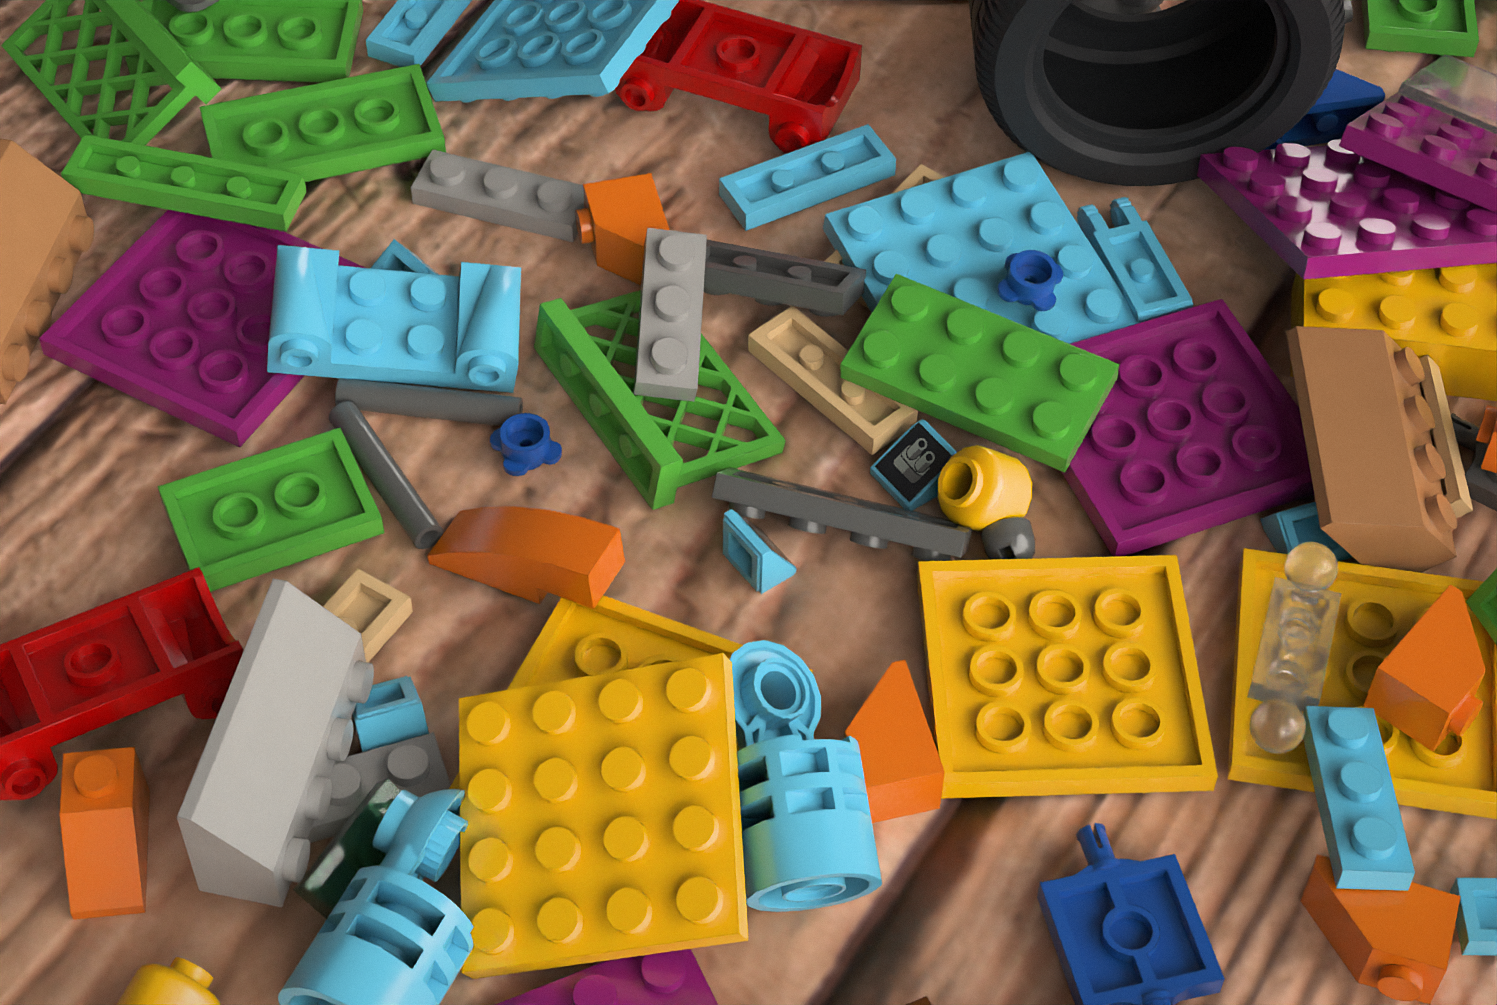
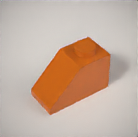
M652 173L583 184L584 208L575 210L580 243H591L597 266L641 286L644 242L647 228L669 230Z
M1450 584L1377 667L1363 705L1365 708H1374L1376 715L1433 752L1450 731L1458 736H1462L1483 706V701L1476 698L1475 694L1486 669L1461 590Z
M906 660L895 661L890 664L844 734V738L851 736L859 743L872 823L940 809L945 771Z
M135 747L63 753L59 815L70 913L73 920L146 913L150 790Z
M1317 854L1303 889L1301 903L1355 980L1360 984L1377 988L1389 998L1399 1001L1416 1000L1430 1005L1447 971L1461 896L1411 882L1408 891L1336 889L1330 858Z

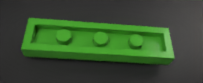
M86 134L83 135L61 173L62 178L82 194L287 232L307 192L303 174Z

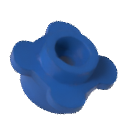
M1026 250L1009 255L1005 261V268L1008 271L1006 279L1000 281L997 288L1000 298L1006 302L1017 301L1023 305H1032L1038 311L1052 309L1056 303V296L1053 293L1054 287L1063 278L1061 267L1049 255L1037 250Z
M521 413L511 416L502 424L501 428L496 429L490 436L491 447L494 450L500 451L504 458V471L512 476L525 475L528 470H533L542 463L548 465L555 464L562 456L561 445L550 438L548 422L535 414Z

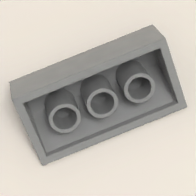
M272 579L177 815L199 891L277 907H283L291 882L299 883L305 875L310 857V841L307 840L313 821H322L327 814L332 796V781L329 779L335 761H344L349 753L353 738V721L351 717L356 703L365 704L368 700L374 678V666L372 663L366 662L361 633L285 580Z

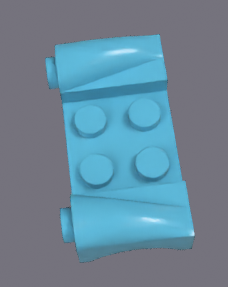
M277 246L267 372L514 392L519 365L521 267L461 262L459 276L339 266V250Z

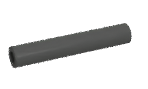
M340 378L335 393L336 405L341 402L351 401L356 404L360 411L502 426L511 416L523 413V399L521 397Z
M345 401L336 405L329 413L330 423L335 429L341 427L354 458L418 549H427L434 546L443 535V529L356 404L351 401Z

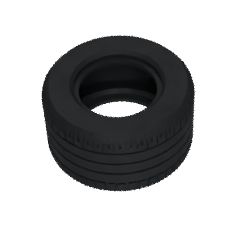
M969 0L977 81L985 104L1000 129L1020 149L1032 153L1036 160L1054 169L1086 180L1122 186H1157L1195 180L1199 178L1197 174L1201 154L1224 153V150L1229 147H1245L1259 153L1273 144L1310 111L1327 88L1340 58L1345 32L1343 0H1186L1164 10L1133 15L1100 11L1078 0Z

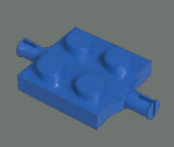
M1094 823L1093 832L1090 825L1081 828L1077 832L1076 838L1080 842L1088 866L1073 876L1040 882L1037 893L1038 902L1075 1005H1176L1180 1001L1220 993L1225 978L1176 855L1172 854L1144 861L1117 859L1103 824Z

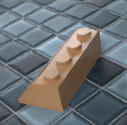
M1 138L0 404L6 405L16 383L21 382L28 372L30 355L39 337L50 328L52 311L60 295L66 294L70 289L73 269L82 252H87L91 247L94 237L93 220L87 217L81 192L14 141Z
M1296 326L1286 331L1320 528L1362 565L1421 573L1457 557L1451 530L1457 528V520L1450 503L1443 495L1440 479L1446 477V470L1441 456L1432 445L1429 430L1435 428V420L1429 405L1421 394L1419 382L1425 379V374L1414 351L1409 347L1402 349L1383 330Z

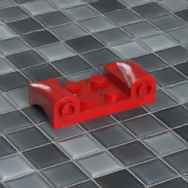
M679 0L671 11V16L660 25L648 41L644 52L636 57L620 78V83L615 88V91L629 108L636 111L651 112L662 109L675 88L769 115V137L782 152L787 154L828 138L860 80L862 45L703 0Z
M199 567L0 644V800L30 799L38 795L54 780L58 773V765L51 747L176 696H182L189 712L195 718L202 720L217 718L244 650L239 640H235L228 630Z

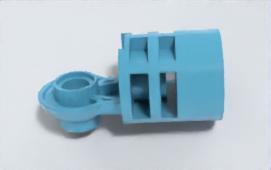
M767 640L744 644L732 653L729 660L732 662L735 724L739 746L737 758L746 904L760 911H802L842 904L872 893L882 885L858 741L851 736L843 740L814 739L813 734L821 718V695L815 677L798 655L784 645Z
M404 789L396 796L386 811L372 843L374 848L386 854L385 858L379 866L364 867L357 871L279 992V1005H440L473 949V939L470 932L474 926L454 902L423 882V879L426 877L437 882L451 863L460 846V831L465 832L468 827V821L458 816L460 805L465 798V790L443 789L418 797Z

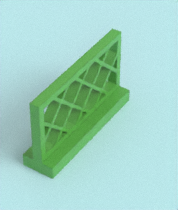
M46 0L1 45L81 139L84 134L108 138L110 126L127 124L126 136L121 141L146 145L195 95L207 104L222 89L140 0H85L83 14L67 17L68 7L75 0ZM112 25L109 44L93 46L96 27ZM80 30L76 49L60 51L64 32ZM47 34L44 53L28 56L24 53L40 35ZM140 54L136 74L119 76L122 58L124 56ZM106 59L103 79L86 81L90 61ZM73 64L70 83L54 85L57 66ZM168 84L172 88L156 106L147 107L150 87ZM134 89L130 109L113 112L116 92ZM100 94L97 114L80 116L83 97Z
M641 290L572 310L568 308L562 298L541 303L539 306L534 349L652 510L673 504L677 488L715 476L718 472L729 467L736 469L783 453L786 441L702 334L698 385L721 391L727 398L726 404L697 396L695 401L692 402L633 394L634 378L618 374L612 365L615 360L635 366L637 348L623 345L622 341L625 334L636 337L638 335L639 319L634 318L633 315L638 313L640 309ZM598 325L615 330L616 334L613 341L589 335L584 328ZM644 400L677 409L673 421L649 415L642 406ZM688 412L719 421L716 432L712 433L681 424L685 413ZM727 424L753 431L758 439L746 443L723 435ZM675 441L709 451L707 456L684 463L673 447Z

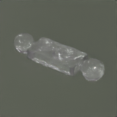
M1308 541L1295 546L1288 553L1284 564L1287 580L1278 577L1274 579L1247 698L1263 701L1255 708L1251 715L1249 723L1251 736L1260 748L1274 754L1287 753L1301 743L1306 731V722L1302 712H1304L1306 706H1318L1321 698L1342 593L1326 590L1334 583L1337 577L1338 562L1332 550L1319 542Z

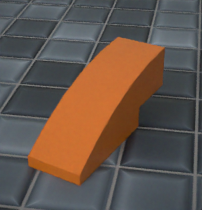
M517 506L480 507L459 511L427 555L429 564L537 604H541L547 593H551L592 609L596 607L625 563L620 528L566 513Z

